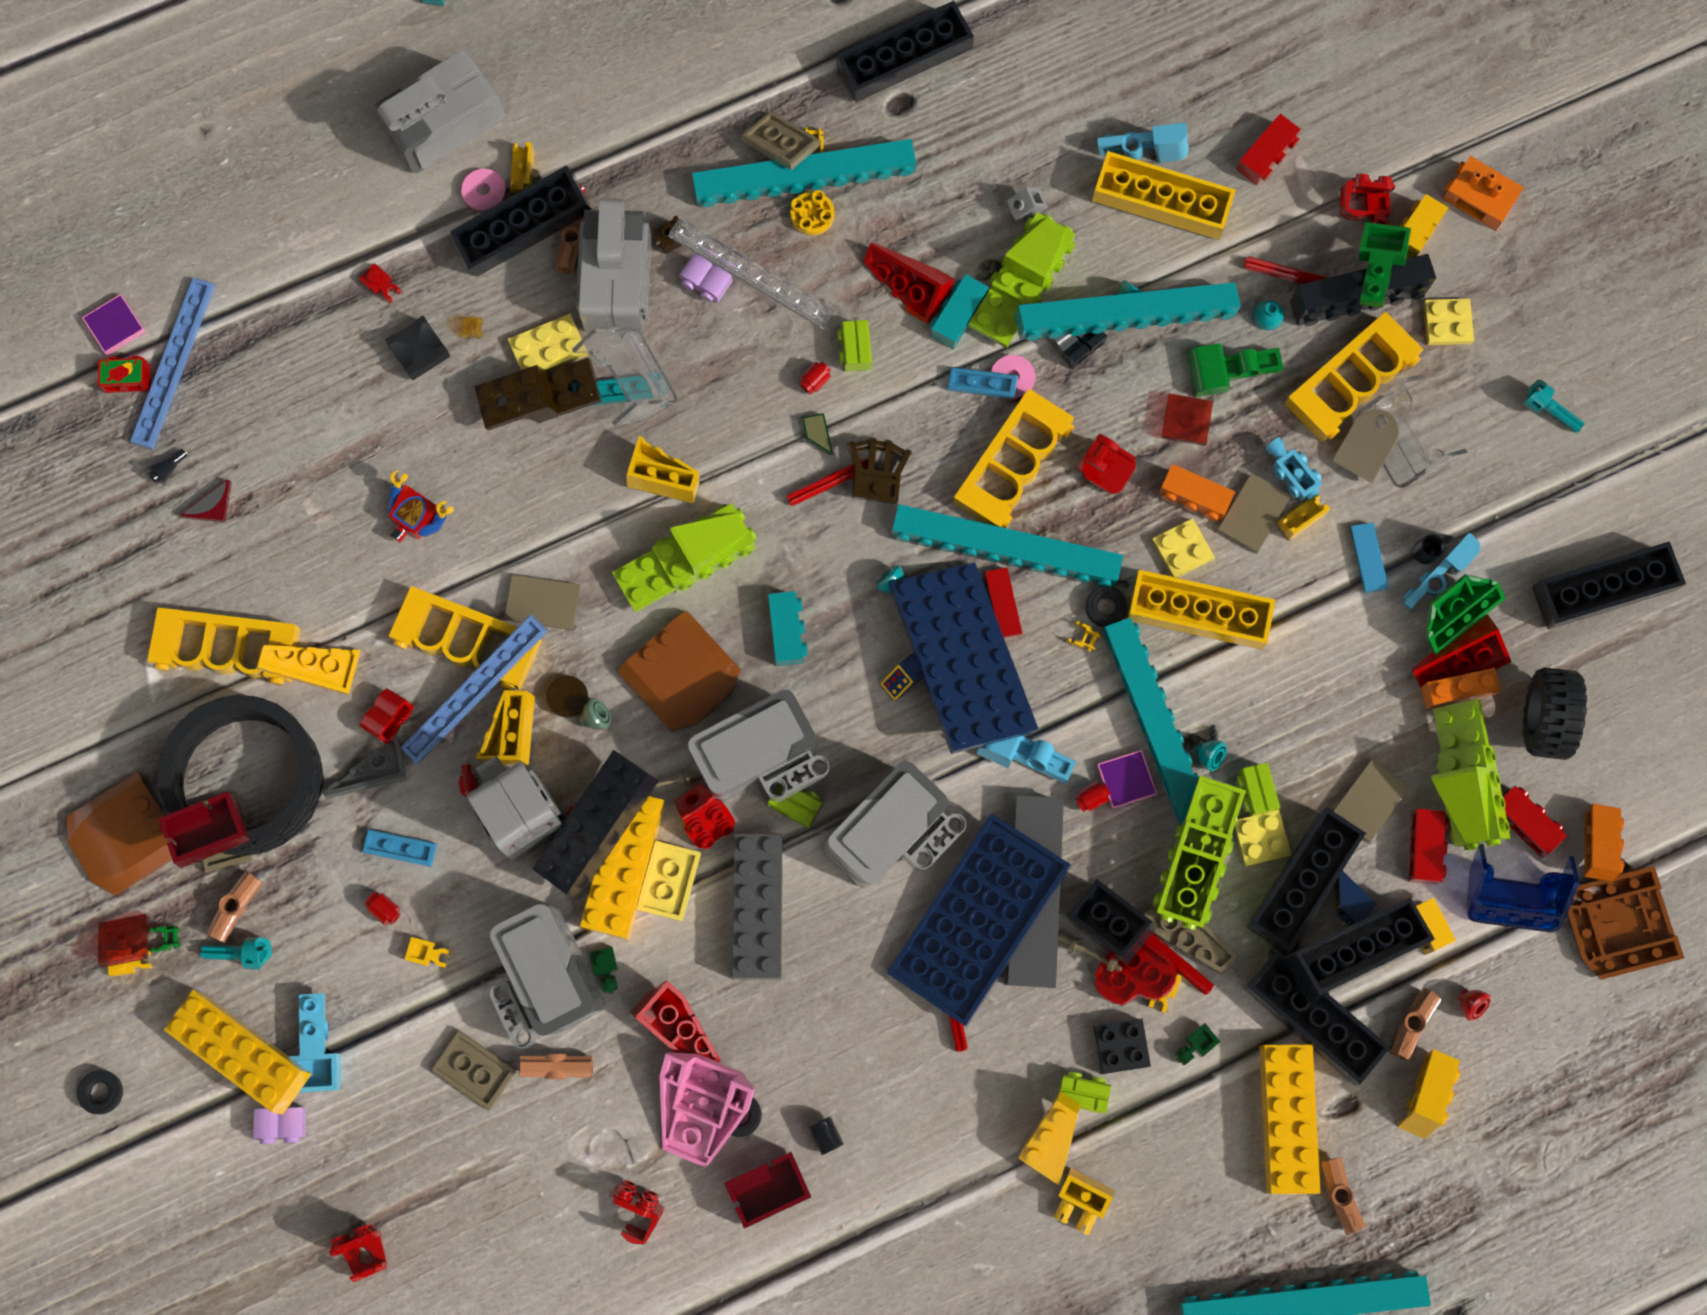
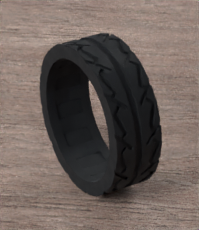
M246 695L214 699L198 706L187 714L186 718L182 719L171 731L162 749L163 752L160 754L157 770L158 787L161 789L160 796L166 811L171 814L188 807L184 793V775L193 752L208 735L234 722L261 721L281 728L290 734L295 742L300 759V777L296 791L288 805L278 816L260 827L247 831L250 838L249 842L221 853L239 856L261 854L284 845L296 836L312 818L321 797L324 781L322 762H320L321 757L315 742L297 719L277 703L260 697Z

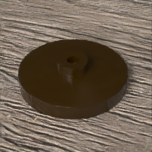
M562 676L555 679L549 685L546 692L548 707L554 714L563 718L579 715L589 698L584 683L573 676Z

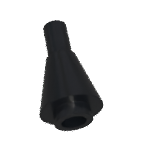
M181 449L171 458L169 457L149 466L150 472L147 474L156 484L160 482L164 485L177 467V464L188 455Z

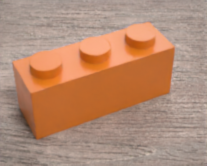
M1172 464L1158 494L1162 495V498L1168 502L1182 504L1188 511H1198L1211 521L1218 520L1221 522L1235 491Z
M1495 668L1427 682L1420 688L1426 710L1493 696L1501 691Z
M1593 803L1585 813L1584 877L1613 882L1623 872L1624 861L1621 860V852L1624 847V839H1621V831L1624 827V818H1621V808Z

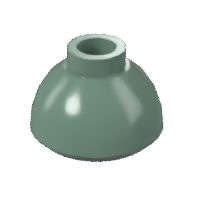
M592 698L585 704L579 721L584 728L590 727L591 729L601 730L609 727L611 716L608 708L602 701Z

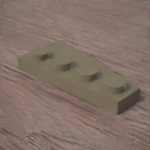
M1151 906L1144 913L1155 925L1156 930L1153 934L1219 974H1222L1238 957L1206 924H1204L1203 928L1196 926V929L1193 930L1181 926L1183 922L1174 918L1173 922L1160 919V913L1154 912L1156 908L1154 906Z

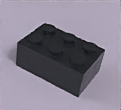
M1098 879L1067 914L1072 925L1125 966L1156 930L1152 920Z

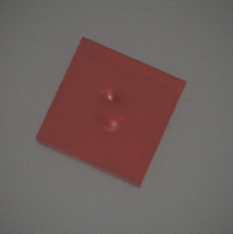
M1169 393L1161 438L1206 446L1213 401Z
M147 914L99 922L98 965L100 968L148 959L149 917Z

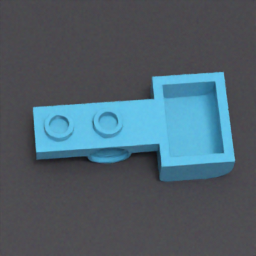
M1186 122L1152 126L1153 131L1128 132L1125 135H1105L1103 138H1097L1100 156L1106 155L1107 151L1116 154L1123 153L1126 157L1139 160L1143 155V150L1155 149L1156 160L1159 163L1182 160L1189 153ZM1132 145L1137 146L1135 150L1127 149L1129 146Z
M1468 533L1432 573L1429 570L1424 573L1419 579L1421 582L1420 586L1416 590L1412 587L1403 596L1406 601L1402 605L1407 610H1411L1425 594L1429 596L1441 594L1447 586L1443 574L1447 570L1452 575H1458L1479 554V541L1472 534ZM1431 579L1438 580L1441 585L1440 590H1431L1429 581Z
M1024 736L981 746L976 753L1006 768H1009L1013 759L1064 784L1067 783L1076 764L1075 760L1055 752L1054 747L1044 740H1036L1034 742Z
M324 993L299 995L300 1056L289 1057L312 1073L299 1093L338 1091L341 1087V1056L337 1053L326 1054L328 1023L325 1019Z

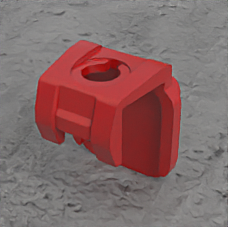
M1356 174V177L1351 178L1350 181L1340 188V216L1350 221L1365 218L1366 215H1369L1370 211L1349 209L1351 193L1366 195L1367 193H1390L1395 189L1392 177L1378 176V180L1371 182V179H1369L1370 175Z
M1099 433L1092 441L1090 448L1080 460L1076 469L1082 472L1084 478L1107 493L1117 494L1121 492L1135 471L1136 461L1135 457L1120 448L1119 444Z
M701 782L674 800L677 811L683 820L682 827L698 848L709 849L714 845L715 841L723 836L730 835L734 831L735 819L723 801L715 799L713 794Z
M623 1180L622 1183L616 1185L610 1194L613 1198L612 1202L640 1216L650 1218L652 1221L647 1232L627 1223L625 1226L626 1230H623L621 1235L632 1244L644 1245L660 1220L665 1208L659 1204V1195L657 1193L645 1190L644 1193L640 1194L635 1189L636 1184Z
M372 1224L354 1230L353 1238L348 1234L330 1240L331 1246H329L330 1250L328 1251L330 1257L340 1254L344 1255L353 1273V1276L349 1278L354 1283L387 1268L381 1231H377V1228H374ZM363 1246L373 1254V1260L367 1265L359 1260L360 1248Z

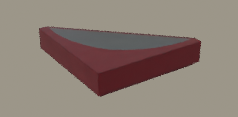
M225 480L185 510L181 517L183 519L225 523L232 482Z

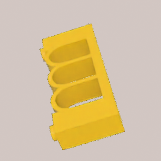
M1385 311L1293 392L1286 400L1285 405L1321 442L1327 438L1332 440L1341 431L1339 429L1341 423L1349 419L1357 408V404L1369 401L1380 387V384L1392 381L1400 370L1403 371L1408 366L1413 368L1421 360L1419 355L1424 349ZM1372 340L1390 358L1393 363V370L1391 372L1379 371L1358 350ZM1349 359L1369 380L1371 390L1368 392L1356 391L1336 370ZM1324 380H1327L1346 399L1349 407L1348 411L1341 413L1333 411L1313 390Z
M1028 389L954 496L953 504L982 523L1007 528L1013 519L1010 516L1012 509L1018 505L1021 499L1023 486L1030 484L1036 478L1040 468V460L1048 458L1053 453L1057 441L1061 442L1064 436L1067 438L1070 436L1075 428L1072 425L1075 417L1031 389ZM1022 418L1049 436L1051 444L1047 448H1032L1012 435V432ZM1007 444L1029 458L1033 463L1034 469L1026 475H1019L994 459L1003 445ZM987 469L1007 480L1015 487L1016 496L1013 499H997L977 486V483Z
M411 586L389 637L394 642V646L406 650L407 647L414 649L417 645L427 655L435 656L444 653L448 660L456 666L467 667L474 664L477 669L480 666L481 654L491 631L509 637L517 626ZM432 608L453 615L442 640L438 644L426 646L421 643V633ZM462 619L483 627L469 655L462 658L451 655V643ZM542 639L499 681L501 683L500 687L506 690L517 689L521 691Z
M158 607L147 662L153 665L155 670L166 672L169 668L177 669V665L190 671L200 670L207 665L214 672L222 675L234 673L239 669L248 677L254 679L265 677L269 680L270 684L283 686L284 682L291 683L292 679L245 667L244 657L249 632L270 635L268 645L294 646L298 648L301 629L296 624ZM185 624L206 627L201 652L192 661H182L180 657ZM217 628L238 631L232 659L224 665H214L212 661Z

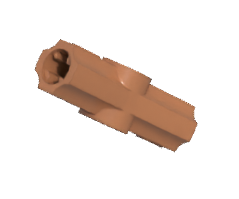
M584 217L565 227L561 232V244L555 270L563 274L570 275L575 273L579 256L580 221H584ZM570 237L577 238L574 242L567 241Z
M245 871L231 891L220 899L219 909L206 934L226 943L238 918L244 914L247 904L264 883L248 871ZM233 900H236V909L232 912H229V903Z
M1422 988L1406 1014L1400 1018L1399 1028L1389 1053L1400 1059L1410 1061L1419 1036L1426 1027V1022L1441 1001L1438 995L1426 988ZM1410 1017L1415 1018L1417 1021L1415 1030L1408 1026V1019Z
M567 1054L519 1056V1077L567 1079V1077L588 1078L592 1077L593 1056H567Z
M1342 1157L1320 1161L1327 1188V1200L1333 1206L1345 1234L1349 1235L1366 1227V1224L1353 1199V1192L1349 1188ZM1339 1189L1345 1193V1199L1341 1203L1335 1199V1193Z

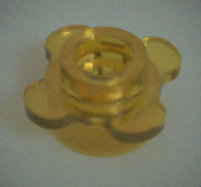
M464 317L461 320L463 328L461 336L464 339L469 337L481 338L483 336V319L481 317Z

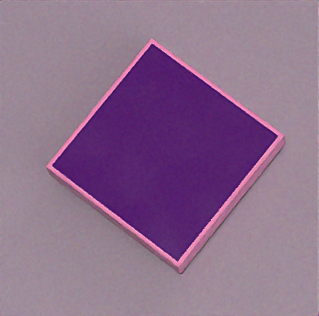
M121 294L82 317L106 355L111 354L146 332Z
M1142 750L1097 764L1101 780L1105 782L1111 793L1108 798L1112 809L1157 795Z

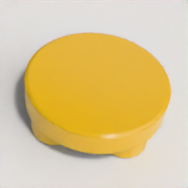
M820 190L802 193L792 200L790 208L791 222L799 232L805 235L814 236L822 234L831 227L834 221V206L831 200Z

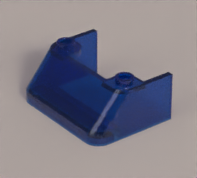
M1479 843L1469 870L1467 916L1471 921L1541 932L1558 931L1563 926L1580 883L1574 856H1569L1563 873L1549 872L1541 877L1539 884L1493 878L1494 869L1492 865L1487 863L1484 844Z

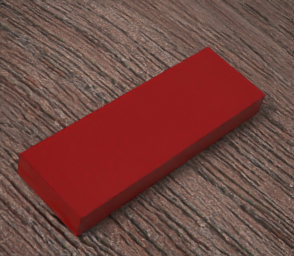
M1008 568L986 571L984 574L992 608L1003 637L1009 638L1022 635L1023 632Z

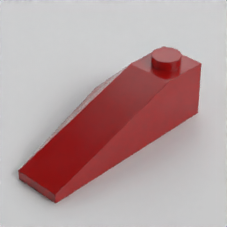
M873 242L869 244L863 262L880 282H884L892 290L891 294L903 302L909 314L926 324L931 322L941 309L945 299L949 298L955 281L954 278L934 267Z
M1486 614L1438 654L1430 653L1414 666L1412 671L1421 688L1427 682L1491 668L1496 670L1512 661L1498 627L1489 615Z
M667 980L648 992L630 1012L675 1053L699 1054L716 1062L721 1061L688 1004L686 997Z

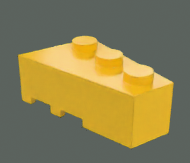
M1425 194L1421 201L1419 199L1415 201L1410 209L1413 214L1410 218L1406 216L1400 224V227L1411 228L1407 258L1418 256L1449 208Z
M638 437L626 474L627 487L694 504L700 484L699 471L676 457L672 458L658 446L654 447L646 442L643 437Z
M504 690L493 715L494 720L491 727L484 736L485 741L482 748L475 757L476 760L485 763L497 756L504 765H515L520 761L524 765H529L535 703L534 695L528 691Z
M1432 1049L1425 1056L1414 1083L1416 1089L1413 1099H1408L1406 1104L1409 1107L1408 1115L1405 1119L1400 1120L1398 1128L1425 1139L1439 1126H1444L1448 1118L1446 1108L1452 1102L1455 1093L1452 1091L1453 1084H1456L1461 1073L1458 1070L1460 1060L1435 1049Z
M1061 1091L1023 1146L1018 1157L1057 1185H1060L1081 1107V1104Z

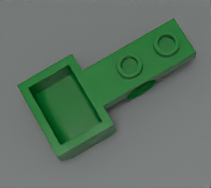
M1365 222L1359 249V260L1368 261L1360 305L1383 308L1386 292L1389 287L1392 265L1405 266L1411 228Z
M1218 343L1196 347L1187 353L1195 397L1229 392L1230 380L1282 372L1284 369L1279 347L1261 351L1246 349L1236 353V355L1224 357L1222 344Z

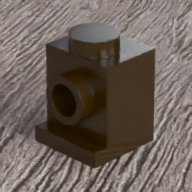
M677 215L672 220L653 229L655 236L652 239L658 249L662 248L665 254L689 242L688 234Z

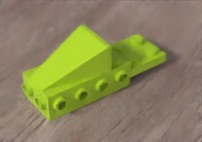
M1037 212L1033 218H1028L1023 228L1025 232L1022 236L1018 235L1012 248L1006 253L1001 262L1002 269L1000 272L995 271L989 282L992 284L991 289L968 324L969 328L1006 349L1018 332L1014 317L1018 305L1041 303L1043 299L1041 297L1044 290L1048 291L1054 281L1052 277L1055 272L1059 273L1065 264V256L1067 254L1070 255L1076 246L1074 242L1076 233L1070 227L1054 222L1053 218L1047 214Z
M733 503L728 506L723 504L716 508L715 513L708 517L703 515L693 523L672 527L670 529L672 535L670 538L664 537L654 543L655 546L652 547L651 551L613 571L612 574L633 611L637 613L674 591L676 593L685 591L700 579L705 580L718 569L727 568L736 559L750 555L756 549L754 540L757 537L751 527L747 528L743 521L746 518L741 509H736Z
M1474 699L1434 708L1433 713L1441 753L1438 754L1439 760L1437 761V768L1440 774L1431 775V779L1446 806V816L1450 820L1452 828L1450 830V838L1455 847H1464V851L1479 849L1478 845L1486 844L1487 847L1501 845L1502 840L1510 839V826L1506 818L1505 801L1500 786L1501 780L1496 766V754L1493 746H1489L1481 700Z
M1199 775L1185 821H1183L1182 825L1178 824L1174 838L1178 839L1177 843H1173L1168 853L1167 860L1170 861L1168 871L1163 870L1160 878V883L1163 884L1161 892H1156L1152 906L1156 907L1154 912L1160 913V919L1173 922L1175 918L1183 921L1181 926L1193 930L1196 929V926L1203 928L1204 924L1209 923L1212 910H1209L1211 902L1216 900L1219 892V887H1216L1218 880L1223 878L1227 865L1224 862L1226 855L1230 856L1233 849L1232 833L1246 790Z

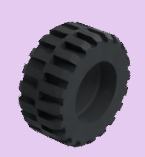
M1543 667L1532 676L1528 687V694H1526L1523 719L1524 745L1527 752L1532 756L1567 760L1576 754V750L1580 746V740L1583 737V729L1586 722L1585 716L1587 714V688L1584 684V678L1577 671Z

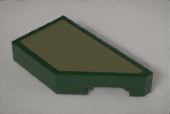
M824 413L802 417L806 441L822 449L826 454L833 455Z

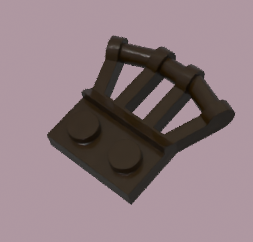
M870 437L868 440L859 442H847V449L854 466L852 498L897 504L901 472L912 451L907 448L904 450L887 439L885 441H877L876 438ZM868 449L867 467L864 469L862 468L858 451ZM875 450H883L882 471L874 470ZM891 453L901 458L894 473L889 472Z

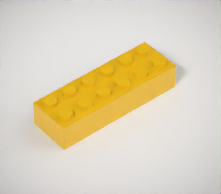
M1107 151L1092 202L1220 240L1236 189Z
M1138 570L1134 580L1127 619L1131 618L1132 621L1263 650L1268 643L1276 599Z
M650 796L647 798L594 876L580 924L582 929L629 941L637 912L636 908L666 805L664 800Z
M196 990L191 991L164 1029L169 1035L273 1113L283 1115L312 1074L208 995Z
M1313 1045L1259 1046L1266 1194H1320Z

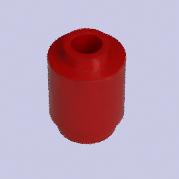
M815 361L800 377L801 380L798 384L810 395L814 392L817 393L831 378L829 374L831 369L824 362L818 363Z
M1097 780L1079 790V794L1074 797L1081 810L1085 812L1087 810L1092 811L1108 802V796L1111 793L1105 782L1100 784Z
M375 891L364 904L367 912L384 926L394 924L401 915L399 913L400 907L384 893L380 894Z

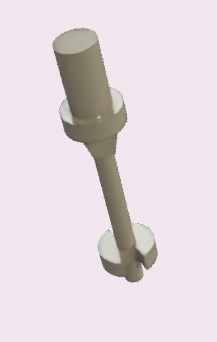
M686 770L673 779L658 782L656 787L676 782L688 785L690 781L703 778L698 770L692 772Z
M1062 932L1059 933L1058 941L1070 947L1071 951L1076 952L1080 950L1107 964V970L1113 972L1115 969L1118 971L1122 970V967L1117 965V959L1112 958L1109 961L1081 945V939L1077 937L1074 939Z

